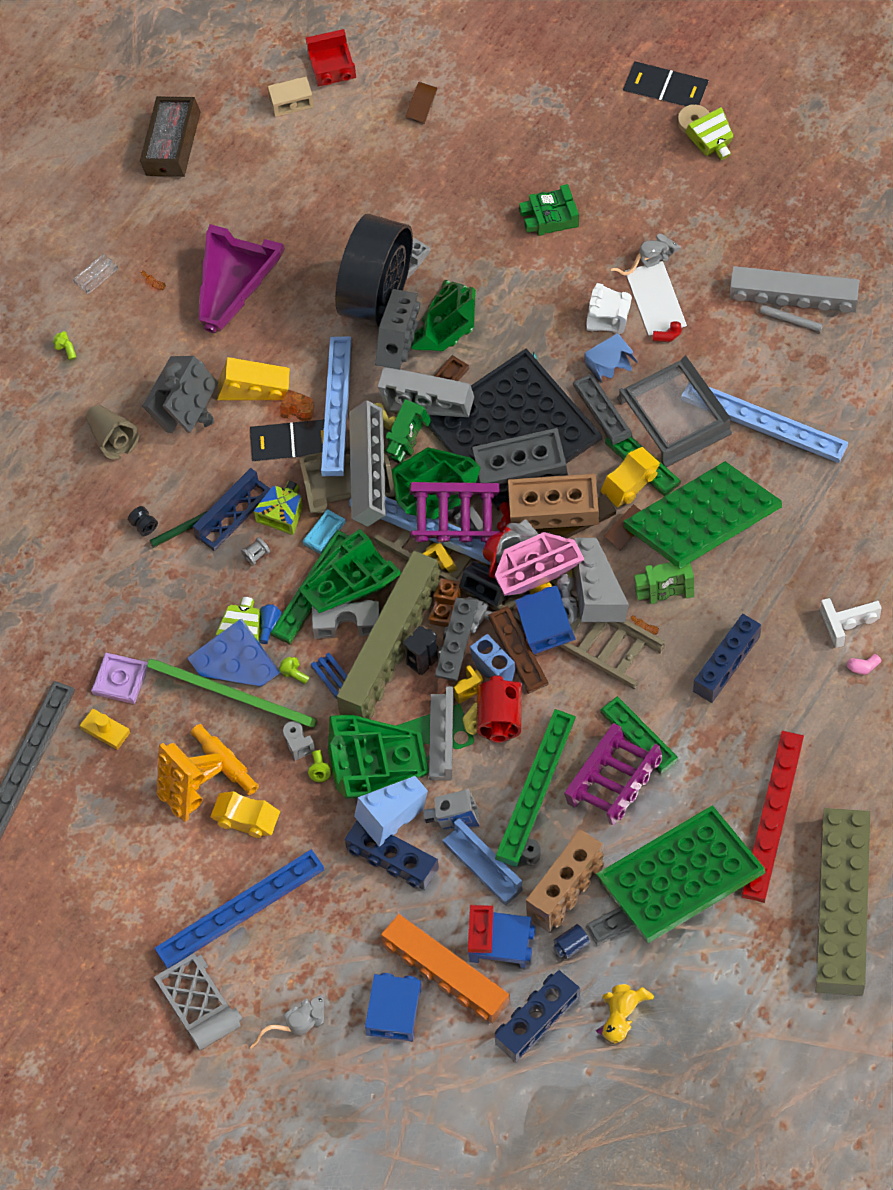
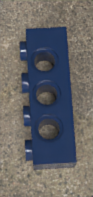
M742 613L694 679V693L713 703L760 638V623Z
M358 820L345 837V845L350 854L356 857L360 855L372 866H380L386 869L387 873L395 878L399 876L405 879L407 884L413 888L419 887L425 890L439 869L437 858L394 835H390L385 839L384 844L380 847L377 844L371 848L366 847V844L376 842ZM388 853L396 854L393 858L385 857ZM409 863L416 865L411 869L405 867Z
M560 970L554 975L550 974L544 980V986L539 991H533L527 999L528 1002L522 1008L518 1007L512 1013V1019L506 1025L504 1023L501 1024L495 1031V1045L516 1063L580 997V987ZM548 995H556L558 999L549 1001L546 997ZM534 1011H539L540 1013H542V1015L538 1018H533L530 1016V1014ZM517 1028H523L526 1030V1032L524 1034L518 1035L514 1033V1030Z

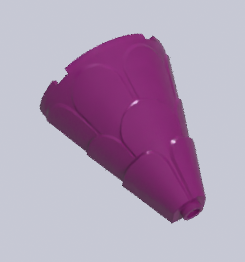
M209 224L206 232L205 259L203 261L202 286H200L199 321L204 325L206 331L210 333L220 332L240 311L248 297L260 286L262 280L280 260L285 250L282 243L264 239L262 245L234 238L226 228Z

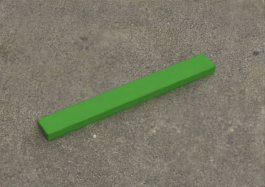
M149 659L147 665L149 668L314 728L316 726V718L161 661Z

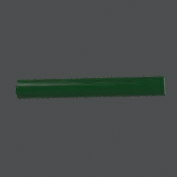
M207 511L149 540L152 547L154 548L193 528Z

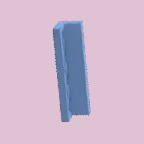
M457 819L454 822L455 830L443 839V844L506 906L522 892V880L505 863L495 860L496 854L462 820Z

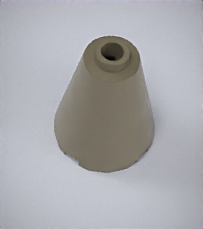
M95 405L87 411L86 420L102 453L106 457L119 459L121 458L120 455L125 452L129 454L135 448L139 440L138 428L135 424L102 405Z

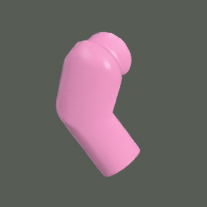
M873 654L867 660L851 658L847 662V668L854 673L867 675L881 663V659L876 654Z

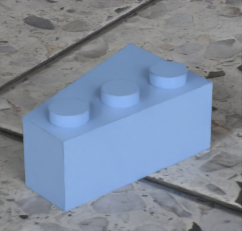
M416 776L358 797L354 817L380 847L384 844L385 839L397 833L398 828L403 824L409 823L424 810L428 790Z

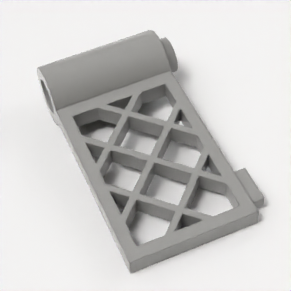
M193 953L156 975L154 979L188 1031L194 1044L201 1051L241 1027L239 1022L242 1020V1017L236 1008L231 1009L220 994L205 970L208 968V965L201 955L196 957ZM193 962L197 967L195 975L183 973L186 966ZM169 976L177 977L174 987L165 986L162 980ZM182 978L193 980L190 990L179 988ZM197 981L208 984L206 993L195 991ZM177 993L188 995L186 1005L175 1003ZM193 996L204 998L201 1008L190 1006ZM208 999L218 1000L221 1006L214 1010L206 1009ZM188 1011L199 1012V1018L189 1024L186 1020Z

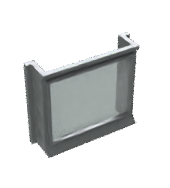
M686 355L680 361L624 389H619L617 400L621 405L626 402L660 449L661 463L666 468L732 434L730 430V416Z

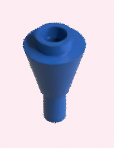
M267 604L260 608L262 631L259 642L261 644L268 643L270 632H272L282 614L278 607L272 604Z

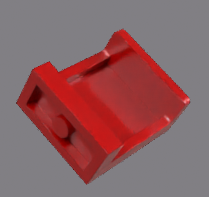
M344 29L306 37L307 51L318 87L356 78L355 64L350 55Z

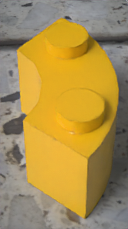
M643 447L628 453L621 465L607 475L600 492L604 495L606 494L609 500L617 507L625 503L630 504L636 498V494L657 476L656 470L660 462Z
M231 791L219 793L210 817L217 821V824L224 829L233 828L248 833L252 837L261 838V836L272 835L280 811L265 800L250 799Z

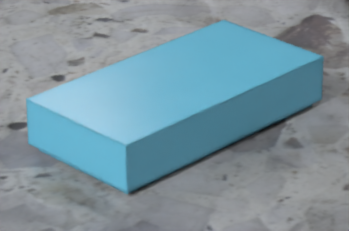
M327 509L305 537L303 545L322 554L337 530L340 531L346 523L345 518Z

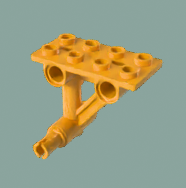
M202 724L196 725L190 734L202 745V750L206 755L188 758L175 743H170L167 746L164 743L159 745L156 793L162 802H166L171 807L173 814L178 818L180 817L184 822L189 820V814L196 810L203 801V798L196 792L199 790V786L221 771L231 782L238 783L249 796L254 794L259 788V784L247 774L248 771L245 765L235 757L234 753L218 737L211 736Z

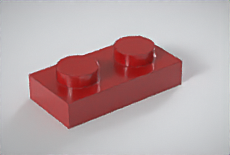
M470 905L468 953H492L493 906Z

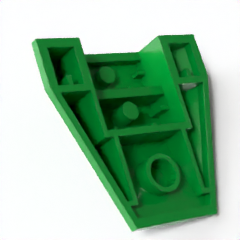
M427 447L391 469L397 504L406 514L417 516V498H415V495H409V485L411 482L476 483L481 468L470 457ZM428 495V498H426V518L434 520L439 518V498H437V495ZM450 495V498H448V511L455 506L461 505V499L458 495Z
M358 529L331 552L298 590L318 613H322L381 591L397 580L402 573L390 560L387 562L376 551L370 538L361 529Z
M355 715L330 716L328 752L335 787L346 799L358 798L413 776L420 778L429 774L421 732Z

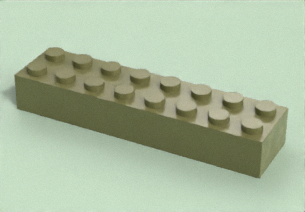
M413 551L337 695L340 715H355L372 719L377 701H381L384 696L386 683L392 681L395 672L394 668L403 659L404 641L410 635L413 636L412 633L415 628H418L422 623L424 610H428L432 603L431 597L436 592L440 582V569L438 568L437 559Z
M824 808L816 993L863 996L870 811Z

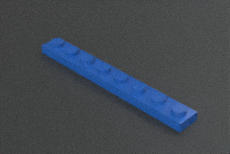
M309 850L155 947L156 953L166 968H170L325 870L324 866L313 850Z

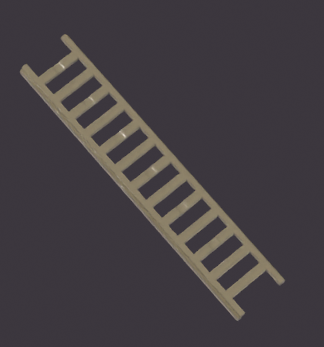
M448 520V523L461 528L459 525ZM404 530L395 543L378 534L374 537L375 542L409 560L412 553L403 548L410 540V531ZM428 539L427 542H421L415 551L421 554L424 553L426 548L432 545L434 541ZM444 546L449 554L453 551V549ZM463 554L456 564L458 569L449 574L440 570L439 579L459 581V576L473 558ZM483 563V564H482V565H484V566L490 568V565H488V564H486V563ZM555 579L549 581L552 584V586L557 585ZM461 589L462 592L487 603L490 608L496 611L509 606L517 623L523 626L520 615L512 610L516 606L515 600L520 599L526 592L511 595L504 605L500 604L496 607ZM571 589V597L576 599L577 607H579L577 591ZM579 611L577 621L570 624L574 633L582 624ZM626 619L625 622H596L579 647L569 642L559 645V647L636 689L638 682L625 673L645 645L661 653L664 649L665 641ZM609 624L618 630L598 658L587 652L606 625ZM627 634L636 639V642L615 669L606 664V662Z

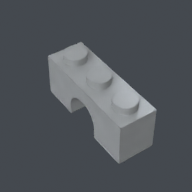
M379 601L349 602L322 613H318L312 606L314 638H337V627L346 621L357 625L359 636H369L380 615Z

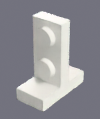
M828 598L821 601L820 612L835 648L844 646L845 633L843 629L850 630L857 625L863 623L871 624L880 619L882 608L879 601L836 613L831 599Z

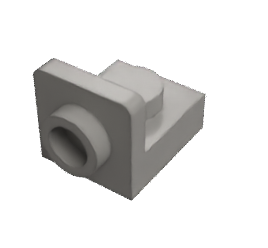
M472 506L470 507V531H483V521ZM461 510L454 516V523L460 527Z

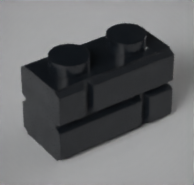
M474 561L464 570L459 588L498 607L507 599L508 595L504 596L496 578L489 576L490 568Z
M419 626L413 632V636L410 635L404 641L406 665L419 675H423L429 669V666H432L438 660L437 635L431 629H425L423 626Z

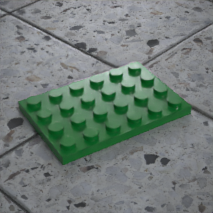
M724 461L624 520V528L680 569L782 508V500Z
M712 805L596 874L597 879L645 941L650 943L765 874V868Z

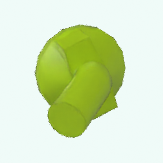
M67 332L57 333L53 340L54 349L60 350L65 348L68 360L76 359L72 342L69 341Z
M287 657L281 661L279 671L285 677L292 676L303 684H306L309 676L297 670L300 665L298 658Z
M321 750L313 751L314 764L309 767V777L315 782H324L331 775L328 763L323 762Z

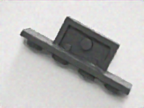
M456 597L449 626H446L443 639L445 641L443 646L439 648V662L435 677L453 681L458 680L478 606L477 601Z

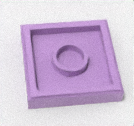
M105 653L92 688V694L135 704L148 669V662Z

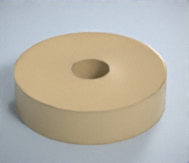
M700 105L684 107L678 116L679 128L685 133L688 124L692 123L693 119L697 120L709 114V111Z

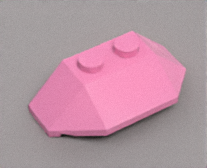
M543 532L504 549L495 578L504 596L522 594L567 573L583 562L584 557L575 540Z

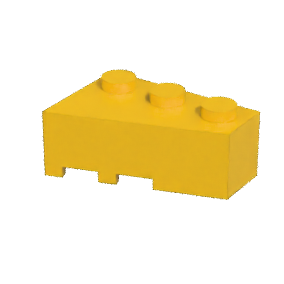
M227 357L218 379L217 400H284L289 388L290 368Z

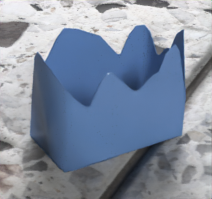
M618 333L585 352V365L601 384V376L612 378L615 367L632 371L627 355L636 363L638 362L632 354V349Z
M488 634L470 646L472 659L480 673L488 678L501 676L503 680L513 681L515 662ZM488 647L493 648L488 654L481 653ZM497 656L503 659L507 665L503 669H496L492 666V659Z

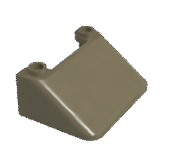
M345 447L344 476H322V452L300 458L299 461L310 513L325 512L328 506L327 502L351 498L350 447ZM384 447L385 497L391 498L396 495L390 462Z

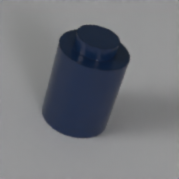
M576 924L554 939L555 945L553 949L558 957L568 959L589 945L590 940L582 927Z

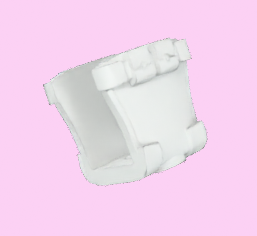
M597 283L590 300L586 321L587 331L603 330L622 334L626 327L632 297L629 293H620L603 286L604 284Z

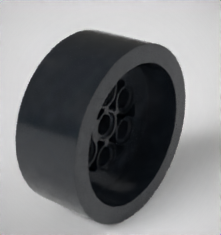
M369 213L360 218L346 245L337 277L335 306L340 316L380 327L392 290L403 291L413 251V231L410 225Z

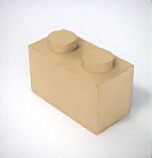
M307 76L268 86L269 98L275 117L314 108L313 96Z

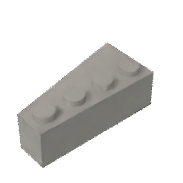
M383 367L378 384L386 410L392 413H399L406 399L425 407L428 415L469 417L474 400V394L469 383L401 369Z
M575 538L574 540L584 557V561L573 568L581 622H625L629 604L597 538Z

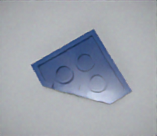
M239 619L188 657V660L200 676L263 686L281 673L243 619Z

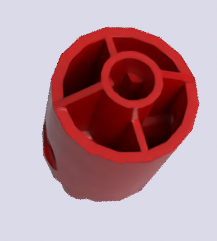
M492 676L490 681L477 686V733L496 743L506 742L508 739L519 736L522 729V684L520 682L503 680L501 676Z

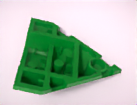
M444 280L441 285L443 288L439 294L435 295L422 318L424 324L417 329L413 343L411 342V348L413 350L444 351L449 346L453 347L464 334L468 335L471 333L475 323L476 290L471 286L468 288L463 284L453 281L450 283L448 280Z

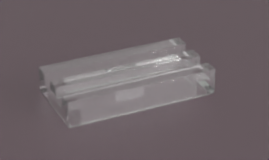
M102 254L74 277L73 281L89 294L118 270V266L116 263H112L110 258L107 259L105 254Z

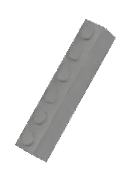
M733 266L730 299L773 303L781 306L791 305L801 308L837 310L845 313L856 312L860 280Z
M366 400L349 413L351 518L368 527L386 516L383 408Z

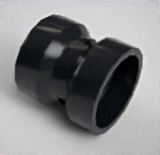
M144 506L135 508L128 516L129 523L132 526H136L137 531L142 536L151 534L158 526V521L149 515V511Z

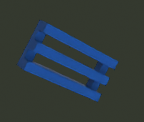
M328 652L325 654L326 657H321L318 659V662L311 663V668L335 699H337L339 692L319 667L323 666L340 689L343 684L328 666L327 662L332 665L344 682L347 675Z

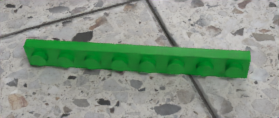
M554 709L496 853L495 860L514 867L518 866L576 716Z

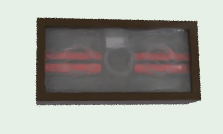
M156 96L140 158V163L146 176L185 177L201 113L195 97Z

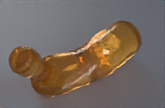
M144 270L140 272L146 278V282L152 287L159 290L166 288V284L156 280L153 275H148Z
M634 615L631 616V620L637 626L653 635L658 634L659 628L657 626L647 624L643 619H637Z

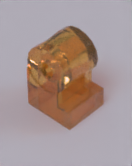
M288 390L280 405V417L289 419L290 415H293L300 421H309L314 416V402L308 396Z

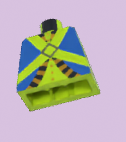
M288 481L284 489L278 486L271 487L254 510L256 522L294 535L303 506L301 495L297 494L299 485L293 481Z

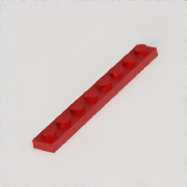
M786 731L781 732L752 852L765 868V874L744 886L742 898L763 903L766 901L804 735Z

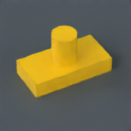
M93 708L80 725L81 730L116 750L120 748L130 734L129 728Z

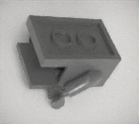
M170 356L142 407L167 433H173L178 423L187 433H191L197 420L200 423L203 422L206 428L214 424L212 414L207 411V402L215 390L218 381L205 368V364L195 356Z

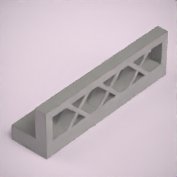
M446 687V694H431L429 780H452L453 687Z

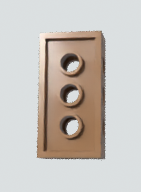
M596 474L508 480L511 523L520 524L526 519L534 529L599 525Z
M581 829L576 833L526 899L527 917H531L532 922L549 933L554 927L558 928L564 919V913L567 909L571 910L578 900L576 897L581 891L585 892L588 889L592 876L602 870L604 866L603 843Z

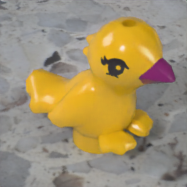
M626 984L614 986L612 993L608 992L603 994L602 997L605 1003L609 1004L610 1016L605 1024L595 1031L603 1035L610 1043L621 1042L631 1029L630 1024L632 1021H626V1018L633 1012L637 1004L642 1001L653 1000L654 995L643 987L634 991Z

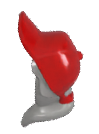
M510 523L504 528L503 532L489 537L483 548V557L490 562L489 576L491 578H495L504 549L520 543L521 538L531 537L535 534V530L527 529L517 523Z

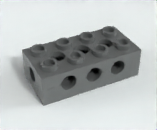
M392 290L379 327L375 359L376 366L400 370L402 362L407 361L411 342L413 343L418 326V320H416L420 309V302L417 301L418 293Z
M558 428L472 447L475 461L481 468L479 472L480 483H499V493L509 491V479L568 475Z

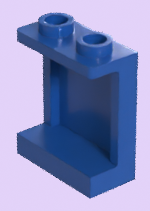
M557 585L544 588L542 591L534 594L524 595L522 598L515 600L528 644L533 654L576 640Z
M493 912L492 953H468L469 962L479 963V958L519 963L520 968L525 969L526 961L530 962L532 956L529 940H534L535 926L531 923V917Z
M390 973L374 974L365 1023L366 1036L413 1042L419 994L422 991L421 980L413 976H404V978L394 977Z

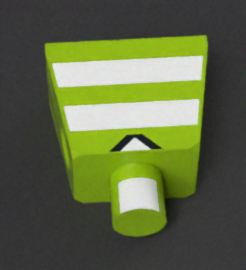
M722 107L688 124L685 133L705 156L716 151L720 160H724L731 155L727 145L731 143L733 133Z
M242 597L240 606L229 605L216 636L239 619H243L259 642L261 635L260 610L253 608L254 600L249 597Z

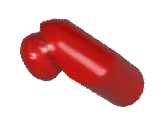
M673 321L670 323L668 330L653 331V341L672 342L682 332L681 323Z
M504 502L499 506L503 515L501 521L497 523V528L500 532H503L504 528L511 523L510 505L508 502Z

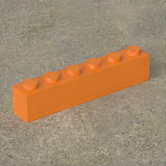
M400 914L395 917L381 934L383 947L392 954L394 952L397 953L407 966H414L419 969V973L429 981L431 979L434 980L444 993L453 994L457 997L456 1000L465 1008L468 1006L472 1008L476 1016L481 1020H488L493 1024L510 1004L509 993Z

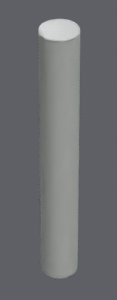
M765 305L761 307L760 313L814 331L821 332L823 324Z

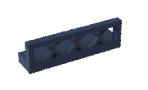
M250 468L193 526L195 537L215 551L248 518L271 488L259 481L257 472ZM256 486L264 491L260 496H250V492ZM248 502V508L245 511H236V506L239 503ZM234 517V522L231 525L222 526V521L225 518ZM212 532H219L220 537L214 543L206 538Z

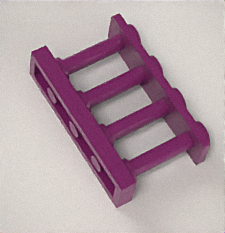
M411 482L409 485V495H415V498H417V530L410 532V538H415L416 542H427L428 538H437V542H450V539H459V542H472V539H481V542L486 543L490 536L499 533V531H492L491 499L499 493V483ZM428 495H437V498H439V531H426V498H428ZM450 495H458L461 499V531H448V498H450ZM472 495H480V498L483 499V531H470V498H472Z
M613 723L564 792L567 804L576 808L579 802L585 801L606 811L609 824L614 826L618 820L620 821L624 817L630 802L633 803L639 789L648 782L653 769L660 765L662 761L660 746L654 744L650 751L644 750L624 740L621 726ZM621 748L644 760L638 769H635L612 757L616 749ZM604 766H610L631 776V779L624 787L600 775V772ZM597 783L619 794V796L612 805L588 793L587 791L590 786Z

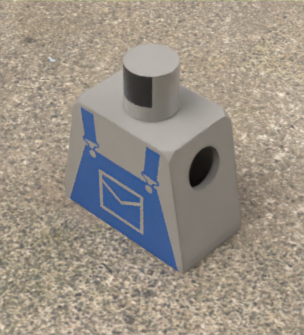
M469 789L438 796L434 799L435 808L424 810L425 822L432 823L438 821L442 830L445 831L455 830L454 822L457 819L462 820L469 828L480 827L478 805Z

